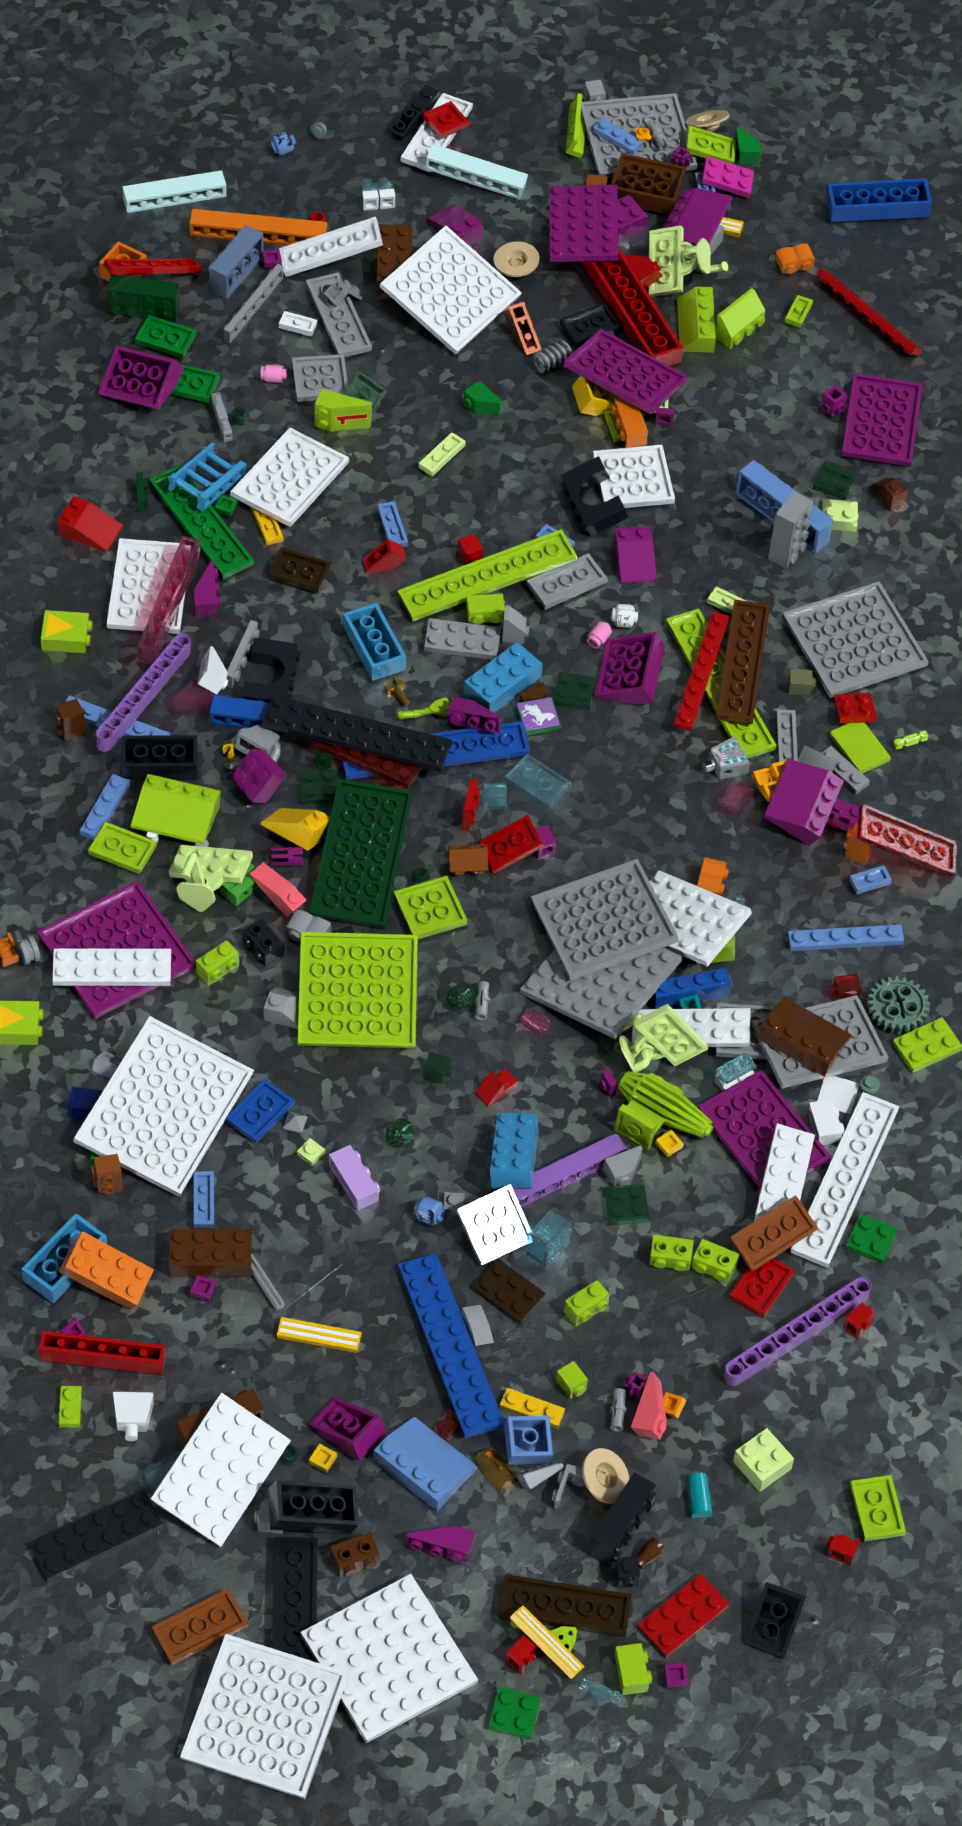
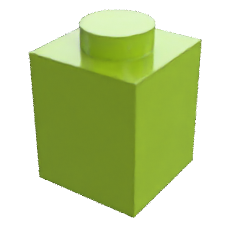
M574 1361L557 1370L556 1381L569 1399L574 1396L578 1397L586 1391L588 1379Z

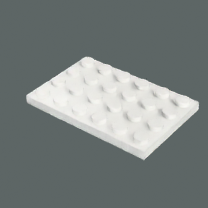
M289 428L231 490V497L291 527L349 463V457Z
M119 538L107 618L108 629L180 634L192 549L191 544Z
M660 870L649 881L679 937V942L663 948L707 967L752 914L751 908Z
M220 1393L150 1500L221 1547L291 1440L223 1393Z

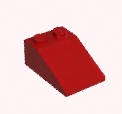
M76 496L72 497L57 521L58 535L106 553L123 528L122 524L94 504Z

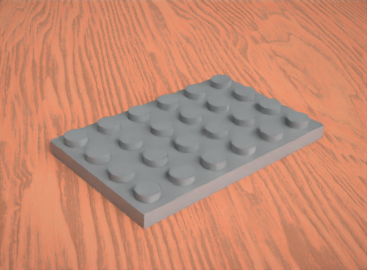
M858 995L805 1008L852 1034V1037L825 1077L758 1040L781 1089L885 1063L889 1058ZM766 1018L752 1021L751 1027L756 1037Z

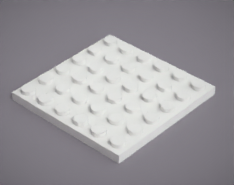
M447 226L443 227L381 282L379 286L455 355L522 294Z
M412 1574L300 1632L302 1640L317 1663L348 1672L349 1676L340 1702L366 1743L478 1682L476 1675Z
M225 1634L180 1758L305 1799L349 1676L348 1672Z

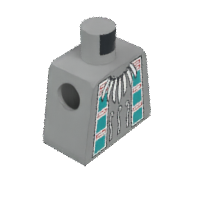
M732 737L711 748L709 760L702 762L705 773L714 770L720 779L747 775L750 762L736 737Z

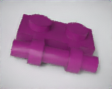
M836 799L826 825L832 829L844 830L847 833L849 828H853L856 822L864 823L868 809Z

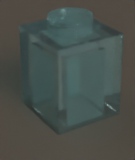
M484 783L483 791H480V802H484V809H507L506 783Z

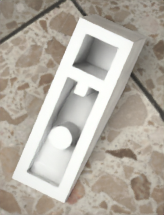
M210 646L201 660L198 684L218 694L220 689L224 690L228 683V672L214 647Z

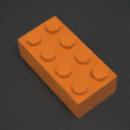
M83 1231L75 1236L59 1269V1272L129 1310L138 1305L154 1269Z

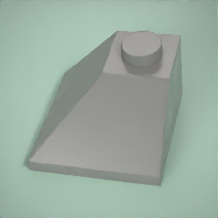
M274 987L269 992L264 1006V1020L298 1029L299 993Z

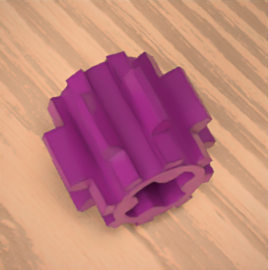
M679 147L672 151L670 162L687 168V166H690L692 154H689L690 152L687 151V148Z
M634 1372L633 1376L626 1377L627 1383L624 1386V1390L630 1393L629 1397L634 1396L640 1399L647 1378H645V1374Z

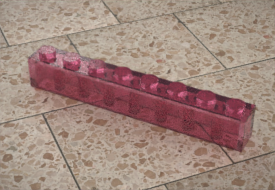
M182 536L138 644L139 661L153 664L160 656L200 556V540Z

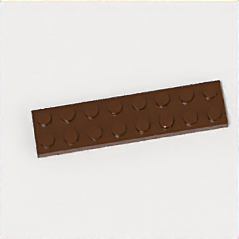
M734 599L716 719L753 724L770 605Z

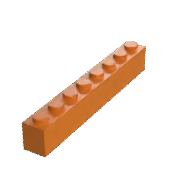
M192 209L190 235L233 240L238 231L247 225L263 233V243L291 245L327 233L328 222Z

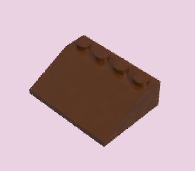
M621 153L611 185H617V200L630 195L641 209L670 215L679 199L686 167Z
M786 997L769 1013L757 1035L758 1040L824 1077L852 1037V1034Z

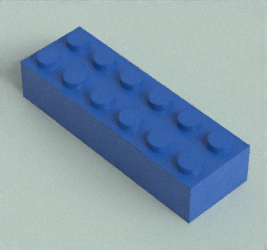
M926 178L827 183L825 200L830 222L930 217L932 200Z

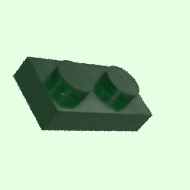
M143 472L136 473L138 512H145V504H149L148 493H144V490H147V479L143 480Z

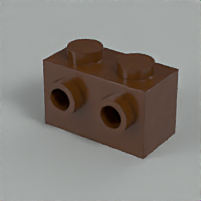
M77 698L62 702L56 706V714L54 716L57 725H55L58 735H62L64 741L86 734L84 711Z
M370 1532L330 1546V1556L339 1577L344 1575L351 1576L360 1569H370L379 1563L380 1553Z

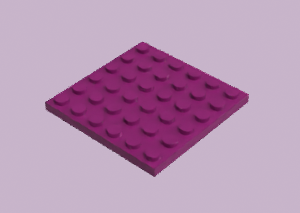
M138 881L37 931V936L53 958L54 949H171V980L196 968V962ZM73 986L95 1019L160 987Z

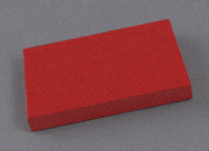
M529 815L518 819L478 842L479 845L486 844L488 863L494 874L544 847Z
M774 1258L753 1272L748 1267L729 1294V1299L764 1318L794 1275L795 1270Z

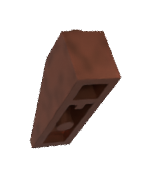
M521 302L507 307L503 312L505 319L525 356L540 351L541 346L525 303Z

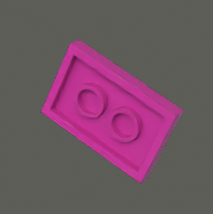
M707 156L701 183L749 198L754 171Z

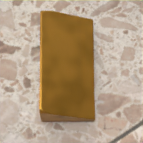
M493 1447L480 1451L473 1461L498 1491L503 1490L517 1479L516 1472L510 1465H507V1462Z

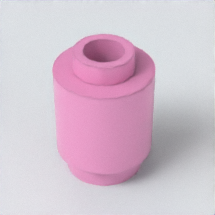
M266 365L261 367V380L271 383H283V380H286L287 370L283 368V365Z
M597 622L587 636V643L595 649L602 647L612 634L611 626L606 622Z

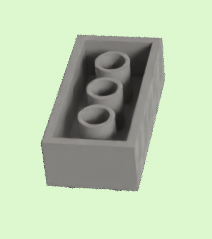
M794 491L775 515L768 560L787 569L790 564L795 563L798 554L804 552L807 546L805 542L809 535L808 528L811 524L810 516L813 512V500Z

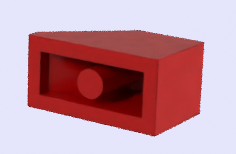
M629 254L625 256L646 288L663 276L660 272L662 268L657 261L644 256Z
M386 539L362 559L366 572L374 573L394 570L406 560L402 545Z

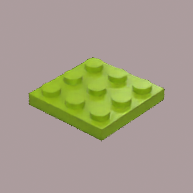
M448 876L393 891V896L410 934L418 935V939L462 927L468 923Z

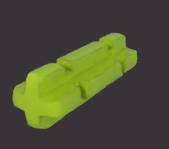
M922 730L918 734L912 733L903 736V739L901 737L894 739L893 746L898 750L903 748V746L908 747L919 743V741L928 740V734L926 730Z

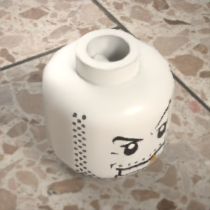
M617 604L615 608H612L611 622H614L616 627L631 628L634 622L637 623L638 612H635L633 605Z

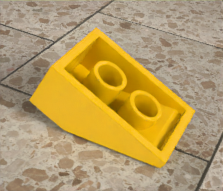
M582 376L572 386L580 413L588 415H605V411L611 410V406L614 405V398L618 397Z
M280 808L261 821V825L308 851L326 838L330 817L318 810Z

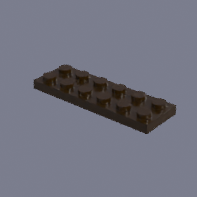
M505 1574L498 1617L511 1619L512 1614L524 1606L542 1624L575 1627L578 1630L626 1637L632 1594Z

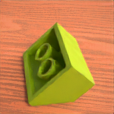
M753 288L718 314L715 331L716 340L729 349L738 345L743 338L751 335L753 330L761 327L765 322L766 310Z

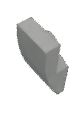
M804 745L798 758V762L829 770L832 773L838 762Z
M481 1305L461 1308L462 1318L466 1328L469 1329L474 1347L494 1343L487 1317Z

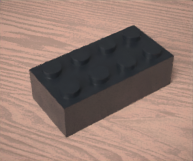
M197 735L122 736V778L146 779L147 775L150 774L168 779H198Z
M636 1472L633 1473L591 1536L589 1556L609 1568L613 1562H616L617 1558H621L623 1554L621 1550L625 1545L628 1547L634 1537L632 1535L634 1530L641 1528L645 1520L643 1518L646 1512L650 1514L655 1506L654 1500L657 1496L655 1493V1483Z
M276 1480L268 1488L270 1530L351 1534L359 1526L356 1485Z

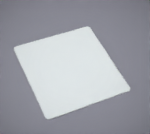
M836 1076L826 1077L823 1080L817 1101L833 1099L834 1106H837L840 1112L851 1114L859 1083Z

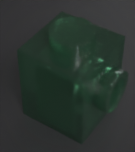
M429 1052L423 1068V1078L429 1079L434 1083L446 1084L448 1077L451 1078L454 1071L452 1058Z

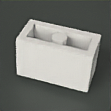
M833 1099L810 1102L807 1114L815 1137L822 1145L840 1143L841 1137L844 1134L843 1123L839 1122V1110L837 1106H834Z

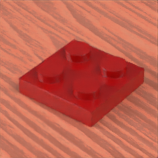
M452 101L423 113V119L440 138L469 126L467 118Z
M871 693L834 695V704L839 723L876 722L877 715Z
M470 779L463 808L462 831L469 832L470 826L475 824V813L479 808L481 788H478V780Z

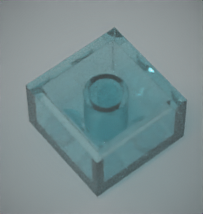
M552 1207L528 1234L526 1254L544 1267L550 1262L553 1263L559 1255L558 1252L562 1248L566 1249L571 1242L572 1219L555 1207Z

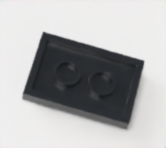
M606 302L560 318L561 326L576 347L584 344L600 329L609 334L616 333L622 329V325Z

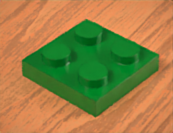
M860 1213L845 1249L883 1264L898 1228Z
M499 1687L488 1730L531 1740L541 1697Z

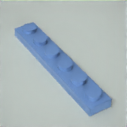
M69 695L65 702L76 698ZM77 698L84 711L85 722L100 727L113 712ZM135 720L123 736L170 735V733Z
M901 925L788 931L787 934L790 951L904 944Z

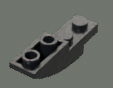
M425 84L411 105H407L389 131L402 138L411 134L424 121L423 113L431 110V106L440 95L439 91Z

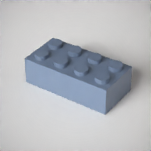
M247 225L238 231L236 237L228 243L226 249L223 252L221 251L218 258L208 267L210 292L226 300L263 258L262 232Z

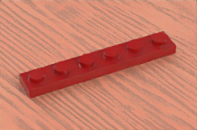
M104 259L103 266L112 275H163L166 273L174 275L186 273L191 275L201 271V266L194 259Z

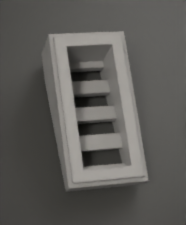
M550 1462L520 1471L515 1475L522 1487L532 1489L564 1466L559 1462Z

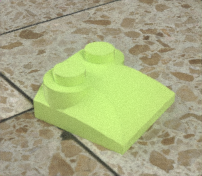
M822 499V512L828 514L833 519L832 530L857 531L858 502Z

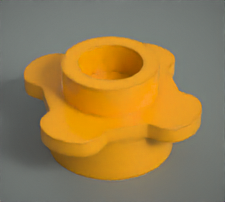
M634 129L636 139L643 141V143L651 140L652 136L649 134V129Z

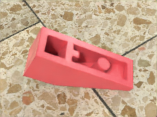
M264 862L249 874L286 918L306 901L294 885Z
M650 1372L631 1428L638 1437L661 1440L662 1434L666 1430L667 1422L662 1384L656 1374Z

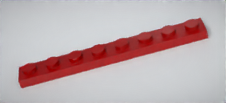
M819 269L817 274L821 277L820 280L826 285L830 284L833 287V292L838 295L842 294L845 297L843 299L845 302L855 305V310L858 313L868 316L867 320L873 325L877 324L880 327L879 330L885 335L889 334L895 344H901L907 354L920 355L923 350L828 270Z
M712 611L674 722L675 728L692 732L729 623L730 616Z

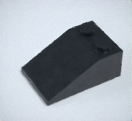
M766 1582L744 1643L785 1658L801 1620L808 1597Z

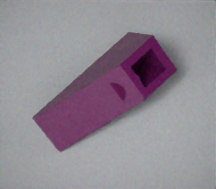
M210 561L194 589L195 616L217 615V608L221 607L220 596L216 597V593H219V582H215V579H218V568H214V561Z
M455 697L447 709L449 725L501 733V717L473 700Z
M457 1526L407 1533L406 1545H409L414 1550L422 1549L428 1551L434 1556L442 1555L457 1563H467L474 1543L475 1532Z

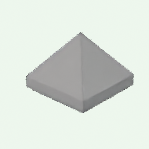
M238 758L226 764L225 769L235 772L244 758Z
M288 1111L283 1129L302 1134L308 1116Z

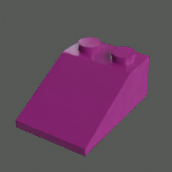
M456 205L427 218V221L437 233L447 226L469 246L483 240L484 225L474 214Z
M651 526L615 528L613 543L621 584L656 582Z
M334 1397L308 1424L312 1430L345 1455L359 1461L386 1434L379 1415L337 1397Z

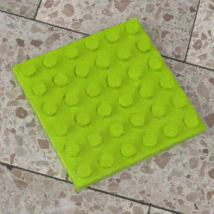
M301 932L298 1046L415 1049L418 935Z

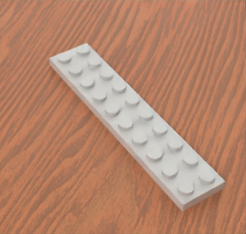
M862 1093L808 1211L819 1229L793 1245L791 1249L792 1254L824 1267H829L900 1106L867 1093Z

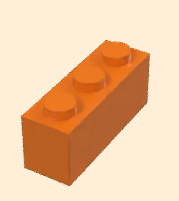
M620 397L614 398V405L611 406L612 415L616 416V426L620 428L621 441H624L626 448L647 445L648 432L640 408Z

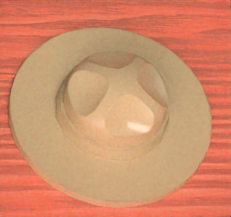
M725 110L706 111L689 117L685 123L688 127L690 125L712 132L719 127L720 122L729 118V112Z
M525 242L504 244L494 254L495 268L503 275L510 277L528 275L539 264L538 251L535 247Z
M604 1448L595 1449L585 1457L582 1474L587 1489L599 1501L613 1504L629 1481L628 1470L624 1462L613 1451Z

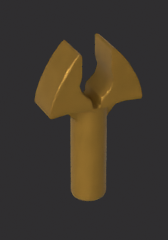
M393 677L395 687L387 679L386 694L395 693L404 707L408 706L410 702L401 690L405 687V682L397 677Z

